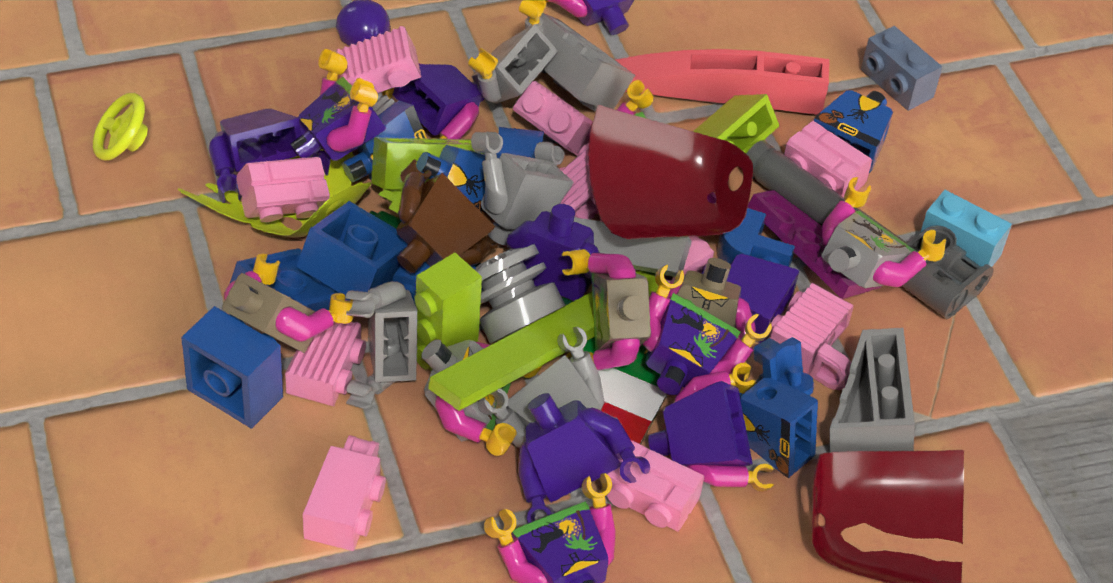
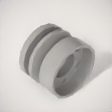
M535 244L524 248L509 249L479 264L474 269L482 276V288L484 291L481 292V304L489 301L492 309L484 314L479 322L490 344L566 306L554 282L535 286L532 279L546 269L544 262L529 269L524 264L525 261L539 254Z

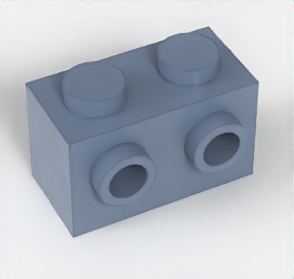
M893 26L868 38L861 70L909 111L934 98L943 66L897 27Z

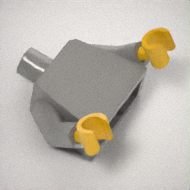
M522 0L519 12L528 16L525 20V30L500 44L491 54L480 48L478 57L476 59L473 57L469 59L468 66L475 70L472 79L478 85L477 88L482 97L487 101L496 104L521 95L558 52L543 34V19L541 15L546 7L545 0Z

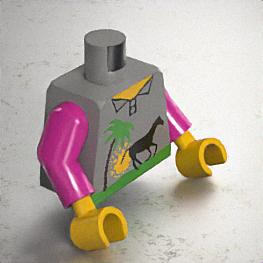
M854 177L849 181L844 194L845 201L838 202L822 225V242L826 246L821 255L822 259L829 263L834 271L841 272L864 288L877 286L901 287L926 266V260H941L944 256L947 241L944 239L939 244H933L936 231H926L923 235L921 250L917 252L862 212H855L854 208L865 205L871 191V185L864 192H858L854 189L858 177Z
M441 340L432 341L424 348L421 355L432 368L424 391L425 396L438 411L443 427L447 431L454 433L461 442L472 440L480 443L483 440L486 442V448L492 455L500 456L505 454L511 445L510 443H512L517 435L514 427L507 423H500L495 426L497 417L494 414H483L478 408L479 400L458 411L428 389L431 376L490 346V344L465 340L446 347ZM542 366L527 373L523 377L531 378L535 376L540 371ZM511 383L501 388L506 392V394L508 393ZM489 394L482 398L486 399L491 407H496L497 402L493 395Z

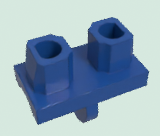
M791 337L780 344L774 339L769 338L754 347V360L761 364L763 368V373L759 375L756 384L763 378L769 377L809 396L813 393V378L803 372L801 342Z

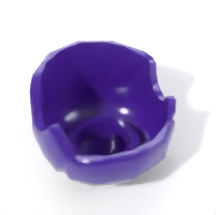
M354 0L342 8L336 20V29L339 37L348 46L351 44L356 45L358 41L363 42L365 39L370 40L372 36L377 37L378 34L384 35L386 31L391 32L390 19L382 5L373 0Z

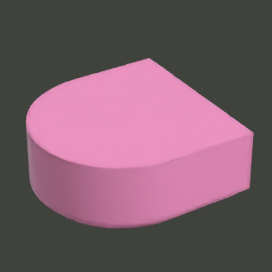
M824 343L817 352L809 375L830 389L842 390L845 388L850 374L851 361L844 354Z

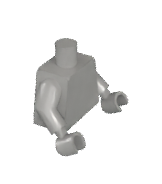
M475 132L472 135L471 145L473 150L477 153H485V161H482L485 194L481 201V207L495 220L493 223L495 228L488 236L501 245H507L508 234L527 220L535 221L542 211L551 212L553 206L561 204L562 199L574 182L557 167V165L563 162L565 157L563 149L559 146H554L550 142H539L535 147V158L502 153L500 158H497L496 153L503 146V139L498 133Z
M387 282L368 290V292L350 290L346 294V299L353 300L350 311L346 312V315L368 318V344L373 374L367 378L366 384L355 380L349 382L346 391L351 393V396L346 401V404L368 409L373 403L375 394L382 393L394 382L416 380L417 308L410 291L406 290L404 285L399 282Z
M573 327V331L577 336V343L573 347L567 343L564 334L558 336L557 341L560 348L571 352L572 357L570 360L564 355L509 399L506 392L501 388L491 393L497 402L495 408L491 407L486 399L479 400L478 408L483 414H494L497 417L495 420L496 424L507 423L515 428L517 435L512 443L516 447H520L526 440L527 425L535 421V418L528 409V404L535 397L543 393H549L558 408L573 400H579L586 408L594 407L601 411L605 402L601 379L590 353L583 351L587 343V336L583 329Z

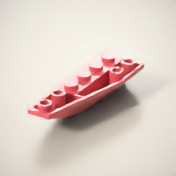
M705 49L651 53L615 59L635 74L632 82L640 80L645 86L644 91L649 89L653 95L725 104L734 95L767 94L774 110L817 115L824 108L829 86V59L756 50Z

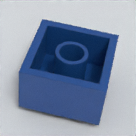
M348 201L310 228L296 267L309 274L313 280L324 283L338 293L345 294L346 299V294L350 290L368 292V290L393 281V275L401 266L397 256L408 244L398 235L397 229Z
M214 306L181 337L187 390L252 429L283 398L281 345L270 335L261 334L246 325L242 320Z

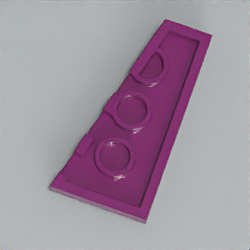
M775 190L753 194L748 208L766 213L764 224L784 243L794 245V253L841 299L882 287L864 288L841 272L834 271L829 263L821 257L826 247L822 242V226Z

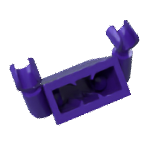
M270 108L220 121L221 131L217 132L209 143V153L216 176L219 177L217 180L219 200L225 203L224 193L226 191H235L238 200L242 198L238 189L237 176L232 173L234 170L239 172L246 163L285 160L298 156L290 143L307 131L298 117ZM320 150L312 157L321 158L324 173L328 175L330 157Z
M557 204L552 207L551 212L542 211L535 221L527 220L508 234L507 248L517 249L535 244L539 254L524 262L527 269L543 262L546 266L543 272L532 279L535 286L554 282L561 296L575 301L583 297L592 284V274L589 271L584 274L565 275L562 270L571 269L573 262L570 256H562V253L581 249L587 250L590 255L600 252L597 246L594 245V232L592 229L574 222L575 210L573 207L566 204Z
M543 393L535 397L528 404V409L535 418V421L527 425L526 440L519 447L518 470L526 502L532 504V508L527 514L528 524L535 521V516L540 510H544L548 516L555 513L551 507L545 505L544 499L546 497L552 503L581 488L584 479L590 476L592 482L600 478V474H608L619 468L620 475L626 482L635 483L636 478L630 471L633 462L639 465L644 474L649 473V461L642 456L634 455L635 446L617 418L594 407L586 408L579 400H573L558 408L549 393Z

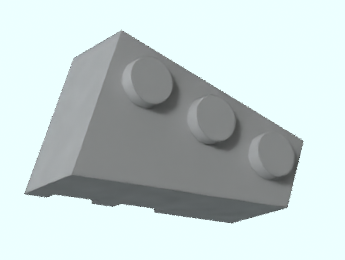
M542 13L543 34L558 52L541 72L548 73L554 78V83L570 92L588 108L596 111L597 106L602 105L614 109L632 82L635 74L561 20Z
M904 328L862 330L850 366V374L846 386L842 390L836 416L833 418L830 426V452L914 451L915 422Z

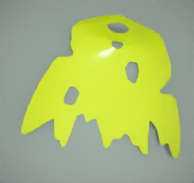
M352 152L337 161L330 159L329 173L324 175L330 194L329 199L309 218H297L296 213L283 214V217L293 218L302 223L298 230L286 227L280 220L261 222L260 217H245L241 199L238 200L235 191H226L224 193L225 200L231 203L228 204L203 194L198 196L180 188L178 190L225 216L250 223L251 227L284 237H304L308 235L311 227L348 201L355 204L369 188L371 182H359L354 186L351 185L352 182L347 177L342 162L354 156ZM296 156L290 159H299L300 157ZM212 183L205 184L206 187L218 193L217 185Z

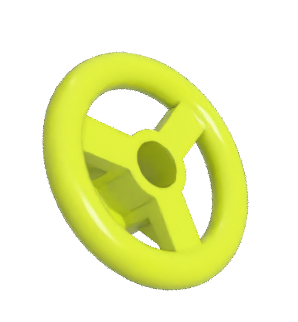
M127 93L122 95L108 107L101 117L93 137V151L98 159L104 161L112 160L126 149L135 151L143 144L148 128L142 123L145 114V103L139 94ZM130 105L122 115L116 117L123 108ZM109 130V134L111 135L108 149H105L104 140L106 133Z

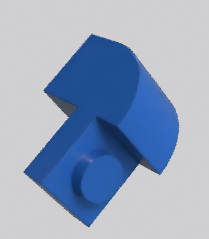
M748 208L746 217L739 227L719 235L717 258L731 265L737 255L745 254L790 267L795 246L762 236L766 213Z

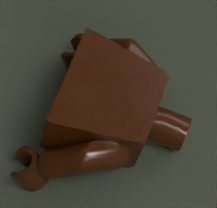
M413 159L400 175L404 184L398 211L401 222L396 231L408 245L397 256L398 262L411 273H415L424 262L431 267L453 253H457L470 266L479 264L488 253L499 246L497 242L490 244L486 238V235L495 226L443 173L425 183L432 172L427 169L424 173H421L416 167L417 160Z

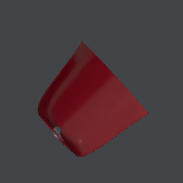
M602 105L597 106L590 131L588 150L590 181L600 218L612 234L624 239L708 236L730 232L740 226L746 217L753 179V163L744 151L722 139L635 116ZM740 167L743 170V181L737 190L732 191L728 185L729 176L734 168ZM712 192L716 195V203L708 202L707 196Z
M844 451L820 454L814 475L812 543L817 554L824 561L839 569L886 583H962V561H936L915 554L887 550L862 552L846 542L841 533L846 528L865 523L888 534L913 539H944L963 544L964 451ZM820 513L825 518L824 526L818 524Z

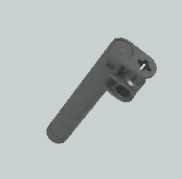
M764 140L755 143L746 153L753 163V179H756L768 190H775L821 226L838 202L845 201L844 197L780 151H776L773 146ZM854 208L855 212H862L917 252L921 250L923 235L926 231H936L933 244H939L944 239L947 240L942 259L938 261L926 260V266L907 283L902 285L904 289L944 318L949 319L978 296L990 281L994 271L993 267L989 264L981 267L966 256L967 252L956 244L957 238L950 229L939 225L930 226L907 243L861 209Z

